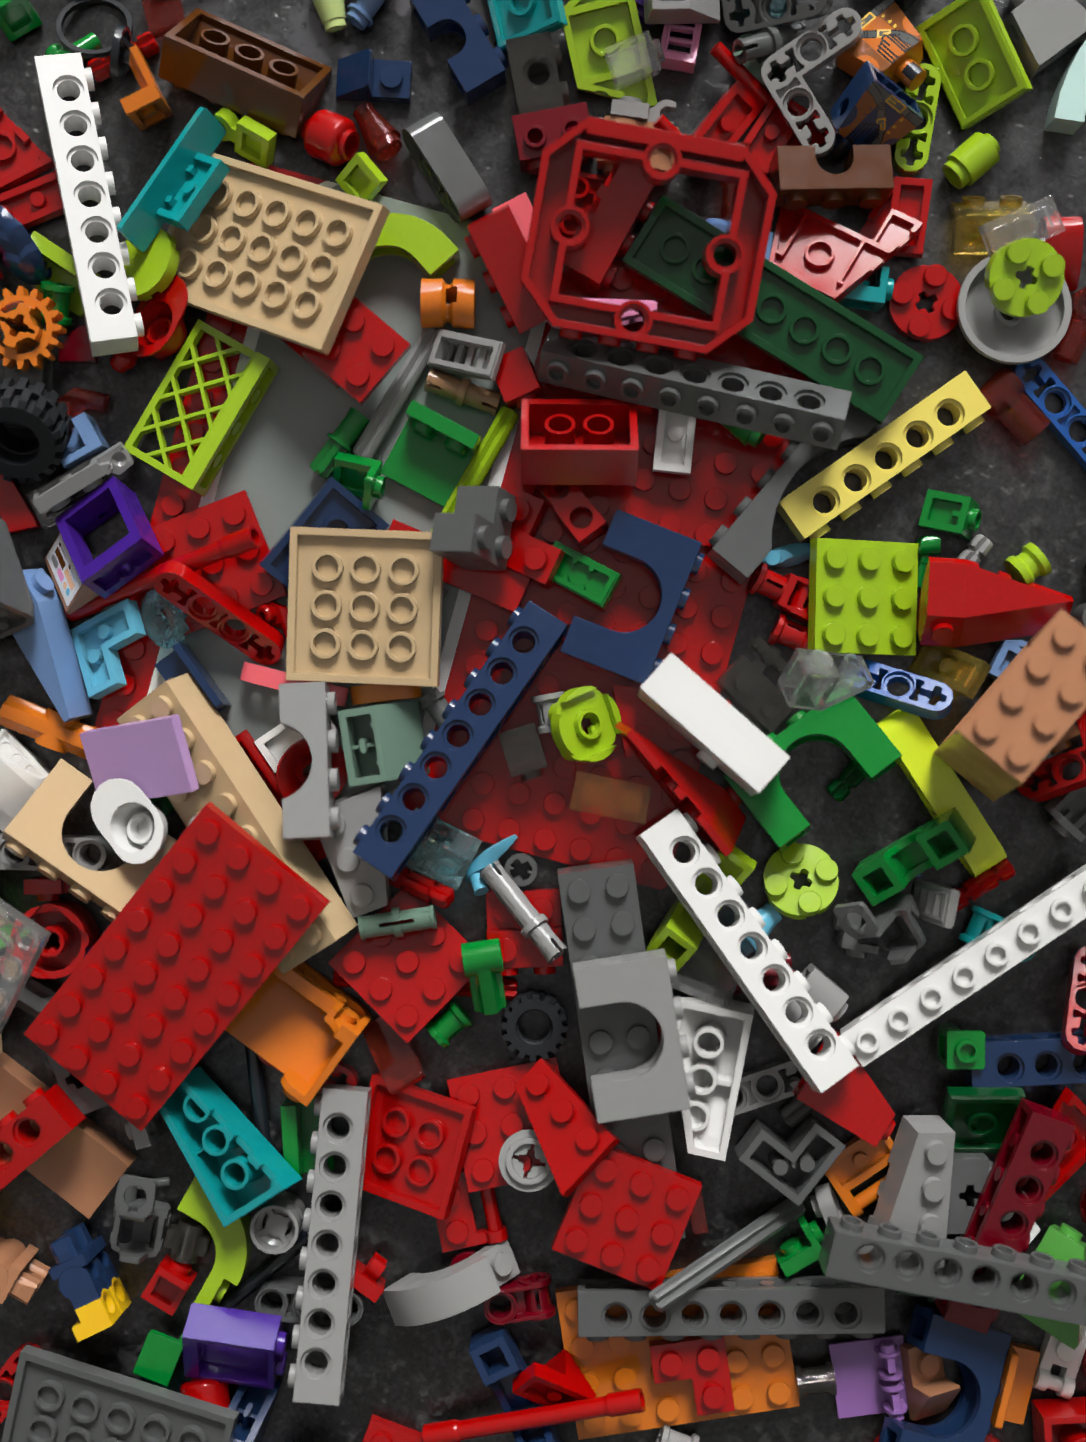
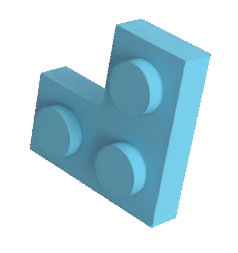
M130 599L118 603L70 630L89 698L99 700L127 685L118 650L146 636L137 601Z

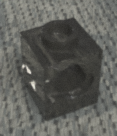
M535 722L498 734L511 778L519 775L521 782L543 775L541 768L547 767L548 763Z

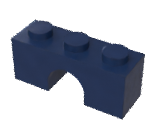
M409 0L411 10L430 42L445 34H454L464 40L465 45L457 55L448 59L447 63L449 74L468 106L507 83L505 69L509 67L508 62L499 46L492 48L486 38L489 35V30L479 13L473 16L467 6L470 0Z

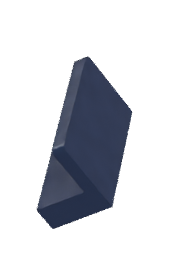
M177 643L173 646L175 651L154 665L165 681L191 672L219 713L231 705L188 644Z

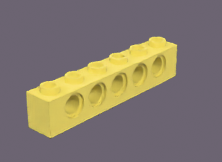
M965 370L781 499L776 510L799 542L807 537L810 539L820 538L831 530L827 523L839 515L844 521L862 508L858 501L870 493L873 499L891 488L890 478L899 472L906 477L921 467L923 463L920 457L931 450L936 456L951 446L954 441L950 436L963 429L968 434L985 422L981 414L989 410L991 406ZM944 408L951 412L953 416L951 426L943 425L938 420V409ZM908 430H915L920 433L923 440L921 447H913L907 442L906 434ZM883 451L890 455L892 459L890 469H882L876 464L875 455L877 452ZM846 473H854L861 479V489L859 491H851L845 486L844 477ZM822 494L829 498L831 509L828 513H821L815 509L813 505L815 495Z

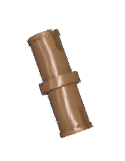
M434 368L430 369L426 379L427 384L424 386L425 392H431L455 401L456 406L463 407L465 404L490 413L493 416L496 415L501 403L500 400L502 399L501 392L474 384L471 378L464 377L462 380L437 371Z

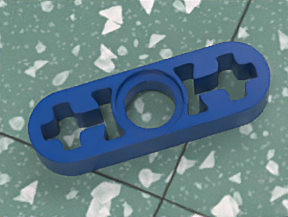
M868 659L854 660L846 667L845 686L856 697L930 720L942 719L951 711L953 693L950 687L943 682ZM862 673L868 674V679H864L862 683L856 682V677L859 678ZM879 678H883L881 689H876V684H879ZM901 682L908 686L909 691L903 696H894L889 693L887 688L892 683ZM916 689H920L917 701H914ZM934 695L941 697V701H938L936 706L929 704V700H932Z

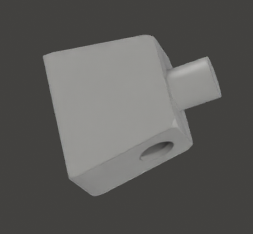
M1010 0L1016 8L1010 12L1003 24L1029 80L1086 38V9L1077 0Z

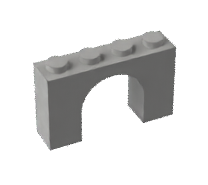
M663 948L574 962L573 972L579 1009L618 1002L635 1003L648 1009L661 1026L659 1046L654 1055L643 1065L629 1070L591 1075L598 1124L691 1109L689 1096H696L692 1072L685 1073L683 1059L690 1058L686 1034L679 1035L677 1020H684L680 996L673 997L671 982L678 981L674 958L667 959Z

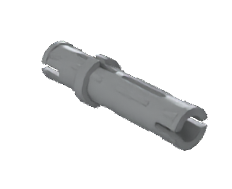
M498 860L492 863L493 866L491 864L486 866L479 876L522 928L520 933L525 939L530 938L548 963H552L554 958L557 960L568 948L547 924L549 919L546 915L539 914Z

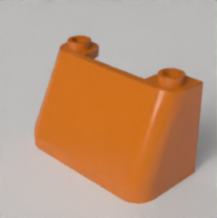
M302 962L285 974H282L277 966L225 1031L284 1074L280 1080L283 1086V1093L290 1100L297 1103L301 1102L307 1107L367 1026L372 1016L368 1009L340 987L335 986L332 981L306 962Z

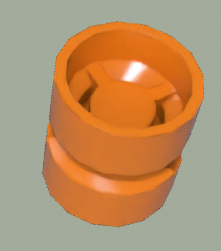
M443 278L421 279L420 319L422 328L442 329L446 323H450L454 329H475V279L454 278L451 284H446Z

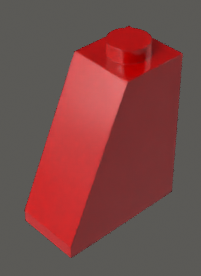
M824 1041L822 1042L816 1054L822 1050ZM853 1055V1058L859 1066L823 1093L813 1091L804 1077H801L793 1091L796 1099L874 1147L878 1145L880 1140L886 1141L889 1138L896 1124L893 1120L896 1114L855 1055Z

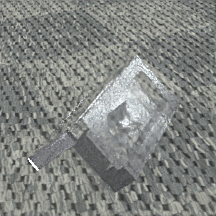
M700 947L677 972L678 981L671 982V987L709 1004L729 1008L737 986V982L719 956Z

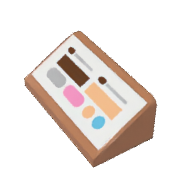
M59 533L44 560L63 606L70 615L99 595L81 583L61 533Z

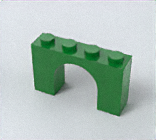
M845 685L838 690H835L834 687L826 690L816 699L817 706L807 713L804 710L797 712L786 722L788 728L777 736L774 732L767 735L787 755L798 746L809 742L819 741L833 744L846 753L870 784L894 768L902 759V754ZM781 769L758 794L753 796L745 792L730 777L724 775L727 785L739 796L742 804L780 852H783L811 830L809 822L786 795L780 784Z

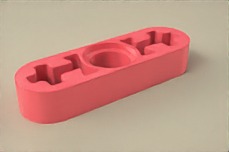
M245 661L239 679L279 690V684L317 682L286 680V672ZM327 683L330 687V692H336L337 705L345 707L350 689Z

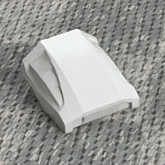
M8 729L0 730V830L4 832L6 827L51 772Z

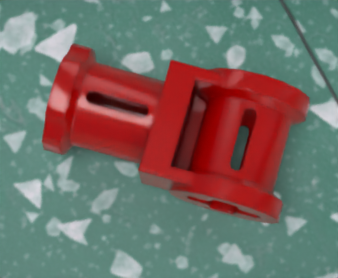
M761 562L753 571L746 591L752 595L757 592L772 599L771 606L781 610L783 614L794 620L808 624L809 579L792 573L782 576L767 569L768 565Z

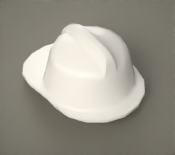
M116 778L109 779L99 785L91 801L92 819L115 853L123 861L131 864L146 863L154 858L157 852L166 845L165 839L168 833V822L164 813L153 805L144 792L132 781Z

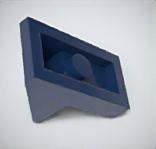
M365 49L339 59L336 99L411 104L412 61L374 59L372 49Z

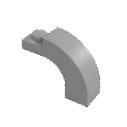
M507 1239L500 1243L488 1244L468 1258L447 1268L429 1273H409L385 1288L383 1296L395 1326L424 1325L454 1316L490 1299L501 1292V1285L521 1272Z

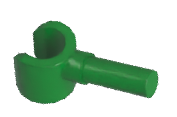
M923 535L916 541L918 543L917 587H922L928 556L940 555L941 539L936 535Z

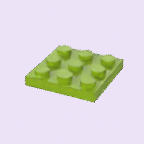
M832 538L810 539L808 653L916 656L918 543Z

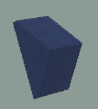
M275 1381L274 1390L239 1385L228 1409L240 1412L233 1442H259L263 1437L281 1388L280 1382Z

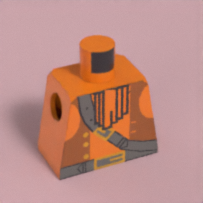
M883 0L861 19L862 35L859 41L836 57L835 63L838 68L854 77L861 66L868 60L897 84L900 81L910 91H913L924 82L927 72L919 66L923 60V40L895 1ZM851 28L844 33L847 37L852 34Z

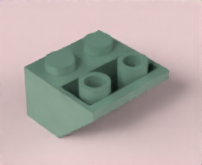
M419 700L337 711L349 787L396 780L409 761L415 764L423 752L420 749V745L425 735ZM429 766L427 768V774H431Z

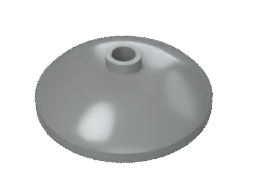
M988 256L968 273L958 293L956 305L957 318L964 337L978 353L998 363L1017 365L1042 358L1058 345L1070 324L1072 300L1065 279L1059 297L1046 312L1028 317H1012V320H1006L990 301L992 298L989 295L988 288H985L984 274L987 263L991 256ZM1028 268L1025 271H1017L1016 278L1020 280L1019 287L1024 289L1026 284H1031L1033 277L1030 275L1031 271Z

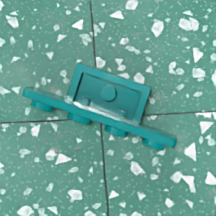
M199 107L117 225V231L139 251H146L164 223L189 231L230 171L222 160L211 157L225 136L226 129L207 108Z

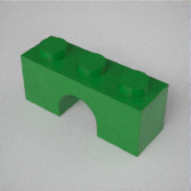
M953 807L860 861L852 873V877L871 905L875 906L905 889L906 885L913 878L933 866L936 870H939L969 853L976 837L957 809Z

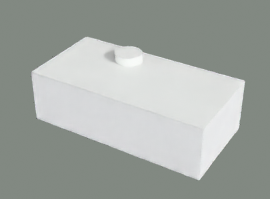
M673 653L668 655L639 688L637 696L699 750L696 757L712 771L716 767L721 769L750 796L758 794L790 759L789 755Z

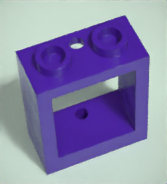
M115 476L110 477L55 519L81 583L104 599L164 556L136 493ZM120 511L129 534L93 559L84 536Z
M191 1303L182 1335L184 1376L274 1390L277 1375H284L287 1362L285 1348L288 1333L282 1331V1316Z

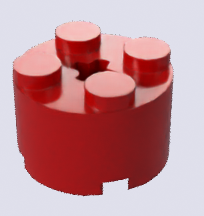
M67 899L49 901L28 910L19 918L12 934V938L14 937L13 954L18 965L27 974L35 978L58 979L66 977L74 971L101 937V931L93 915L83 905ZM53 933H56L59 936V945L57 946L53 943V940L55 939V935Z

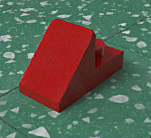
M563 1349L546 1364L532 1363L513 1379L512 1393L543 1406L596 1397V1393L566 1349Z

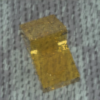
M922 645L908 669L917 675L945 683L950 687L955 697L960 694L973 700L992 667L985 661L952 647Z

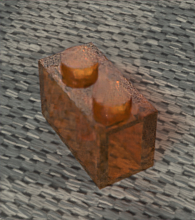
M576 770L569 809L645 824L652 786L650 784Z

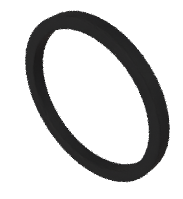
M75 0L69 3L57 17L56 31L61 44L71 53L81 52V56L87 58H101L111 54V46L96 50L83 49L70 43L63 35L62 28L65 19L70 13L82 6L102 4L115 8L125 17L132 37V17L127 8L116 0Z

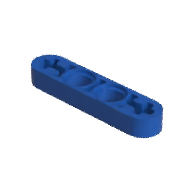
M1042 359L1015 365L1010 375L1014 388L1086 471V453L1082 451V448L1086 447V439L1083 442H1076L1069 435V427L1073 422H1080L1086 426L1085 408ZM1023 367L1026 370L1036 369L1035 381L1039 386L1048 382L1050 387L1040 392L1036 397L1033 392L1038 390L1039 386L1033 380L1026 383L1022 379L1025 374ZM1054 393L1062 398L1063 409L1060 413H1050L1046 409L1044 401L1048 394Z

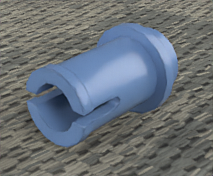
M356 0L355 3H349L346 18L353 26L363 31L366 27L373 25L372 18L385 0Z

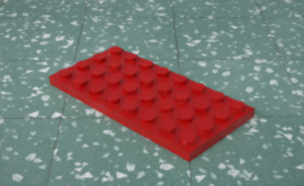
M212 802L205 804L24 1032V1035L139 1131H142L331 901Z

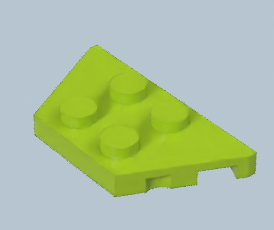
M570 0L564 6L568 25L563 27L576 89L618 100L624 96H633L641 99L642 103L650 104L649 108L654 107L657 104V98L636 1Z

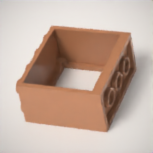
M1060 609L1027 642L933 752L992 802L1021 785L1086 709V628Z

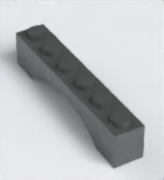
M849 406L838 449L858 445L877 423ZM793 440L779 456L784 463L777 472L769 468L756 484L761 489L756 497L751 500L746 496L732 512L737 519L728 529L722 524L708 542L714 547L706 556L741 585L772 550V528L776 509L785 488L793 476L803 466L820 455L833 451V449L803 442L799 444Z

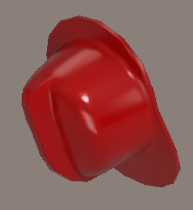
M175 275L169 287L162 293L157 291L151 295L153 299L140 302L135 314L141 313L145 336L138 337L139 351L129 352L132 356L140 358L154 356L156 359L163 361L183 346L187 336V327L183 315L188 303V289L185 282L177 275Z

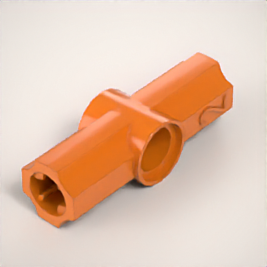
M9 695L0 709V725L4 726V728L34 738L35 743L60 753L69 752L86 759V755L79 734L87 730L98 729V727L81 722L80 719L64 723L56 708H46L16 695Z

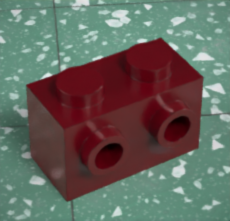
M586 102L512 116L513 133L521 172L529 171L530 174H539L543 149L589 117ZM582 156L581 166L587 164L589 159L594 158Z

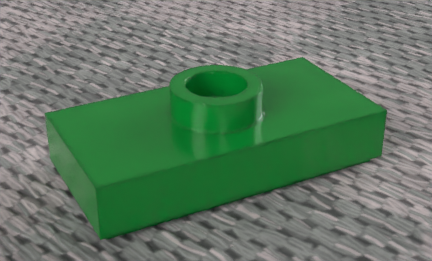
M555 541L553 546L563 550L565 555L552 582L605 609L623 576L570 547Z

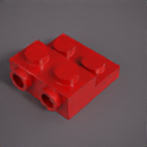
M560 888L522 889L521 891L539 914L546 915L549 919L547 924L562 941ZM493 891L486 893L487 940L495 938L500 940L504 967L502 976L518 975L519 968H533L534 974L538 975L556 973V967L563 966V955L557 960L554 958L552 963H548L530 938L525 939L520 933L522 928Z

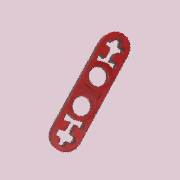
M169 561L161 565L154 580V587L163 598L255 662L263 665H272L279 661L285 644L283 635L186 565L176 561ZM174 578L178 580V581H175L174 583L169 582V581L173 580ZM199 597L207 598L214 603L215 607L203 608L197 604L195 599ZM230 619L239 620L245 625V629L235 630L226 621Z

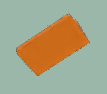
M1010 1341V1349H1008L1000 1380V1392L995 1399L990 1418L994 1428L1002 1429L1004 1421L1020 1425L1024 1424L1041 1354L1037 1347Z

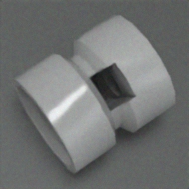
M283 1191L259 1207L250 1224L252 1242L259 1250L266 1254L277 1255L293 1247L303 1228L305 1205L302 1200L291 1192Z

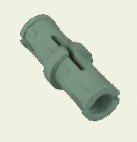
M434 904L401 910L400 907H393L391 912L358 916V929L361 940L393 934L396 938L404 937L406 932L430 928L437 929ZM407 919H414V921H410V922H404V923L402 922V923H396V924L384 925V926L381 925V923H388V922H396V921L407 920Z

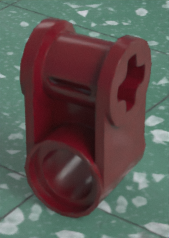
M547 1272L529 1273L520 1277H514L501 1285L500 1293L483 1302L486 1318L495 1325H505L522 1321H541L553 1317L556 1314V1307L551 1304L549 1284L552 1282L551 1274ZM536 1291L539 1293V1301H536ZM497 1296H504L510 1300L509 1304L503 1308H496L490 1302Z

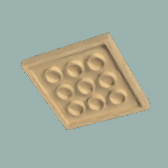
M290 527L286 680L426 687L439 686L444 558L429 551L432 532Z

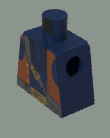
M867 60L831 109L830 114L835 129L838 132L836 134L835 146L831 153L838 159L843 160L848 155L852 145L890 144L891 147L924 121L917 101Z

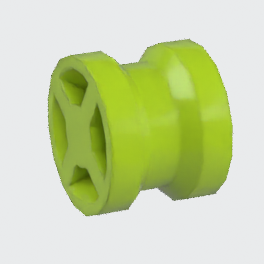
M1031 542L1022 547L1020 554L1009 556L1004 560V566L1012 579L1027 585L1034 583V580L1039 576L1045 577L1052 572V567L1047 557Z

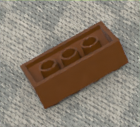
M196 8L164 35L158 77L171 82L178 89L189 90L206 98L211 104L229 108L238 112L242 117L247 115L255 121L273 128L278 134L296 138L301 133L304 122L315 113L332 75L333 68Z

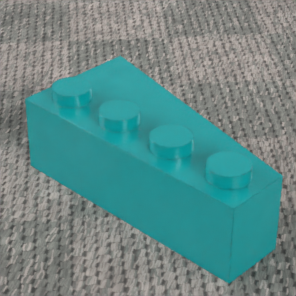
M201 1067L194 1068L159 1110L224 1227L251 1213L303 1179Z

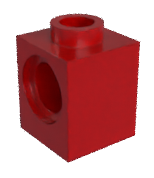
M523 346L503 354L495 380L507 406L512 410L518 409V411H521L522 399H539L546 394L541 382L538 381V375L530 356Z

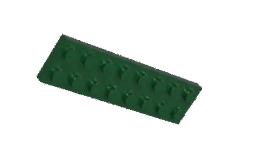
M663 195L622 259V264L710 318L717 278L710 276L705 271L702 264V254L706 246L715 237L726 235V233ZM726 247L715 248L713 253L715 262L722 267L730 266L733 261L731 251ZM766 258L764 260L753 322L735 334L812 383L851 391L849 406L878 424L883 422L924 358L918 352Z

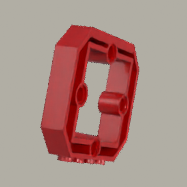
M589 116L543 149L521 284L551 328L560 330L559 337L582 341L583 334L598 337L597 344L619 348L621 341L635 343V351L658 354L659 348L673 350L674 358L696 361L697 355L704 356L753 322L777 192L746 145ZM657 153L667 155L671 161V169L666 172L656 171L651 165L650 158ZM582 156L640 166L643 178L655 186H664L670 183L677 174L735 184L726 235L715 237L706 246L702 254V264L705 271L710 276L717 278L710 321L654 312L645 303L638 300H629L621 305L558 294L565 252L580 248L585 243L590 230L589 219L586 213L574 206ZM565 219L576 220L580 225L581 232L577 237L565 238L559 232V224ZM726 247L731 251L733 261L730 266L722 267L715 262L713 258L715 248ZM628 311L639 313L643 320L641 330L637 332L627 331L622 325L623 314Z

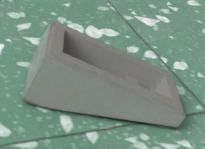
M438 328L427 365L449 375L495 381L506 344L496 340ZM455 346H458L454 362H451ZM469 348L465 363L461 364L465 350ZM481 349L476 366L473 367L472 364L476 351ZM488 350H490L492 354L488 367L483 369Z
M915 879L911 895L917 903L918 918L944 928L952 929L960 897L959 891L943 883Z

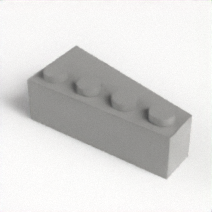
M939 1115L902 1116L888 1158L890 1166L885 1181L881 1180L877 1191L879 1199L874 1214L869 1215L868 1224L879 1225L881 1222L895 1224L905 1231L917 1233L918 1230L923 1229L932 1231L941 1238H947L956 1133ZM863 1246L858 1251V1253L866 1254L870 1252L874 1246ZM902 1253L896 1261L908 1259L911 1253ZM945 1260L938 1262L934 1268L944 1267Z

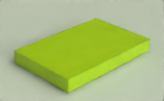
M955 0L915 27L922 37L924 48L932 65L940 73L941 85L962 130L971 128L1033 89L993 0Z

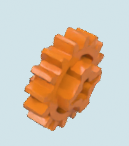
M18 286L16 295L7 288L3 289L4 299L0 301V328H2L5 336L3 342L0 336V360L3 359L2 365L12 370L17 364L19 370L28 372L29 363H31L34 367L41 370L43 369L42 359L46 357L54 362L56 358L51 352L54 347L63 349L64 347L57 340L58 335L67 333V329L57 324V322L64 318V315L59 310H53L56 303L49 297L43 299V293L35 288L31 291L30 295L23 286ZM43 316L46 322V331L41 325ZM12 325H15L17 327L28 326V328L35 333L32 334L27 331L26 333L20 331L18 333V331L14 329Z

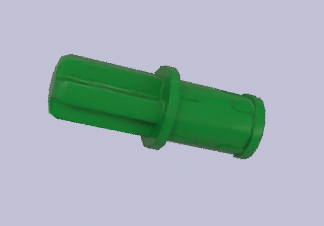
M351 407L332 434L328 432L326 435L329 439L310 463L311 470L324 479L329 478L334 470V458L337 453L348 452L351 454L353 451L351 446L370 420Z

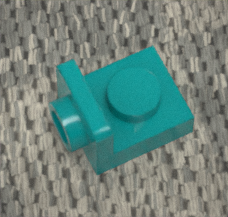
M880 267L875 275L874 287L869 286L870 282L865 280L844 297L839 304L845 308L879 312L885 301L890 302L893 294L894 279L888 278L890 267Z

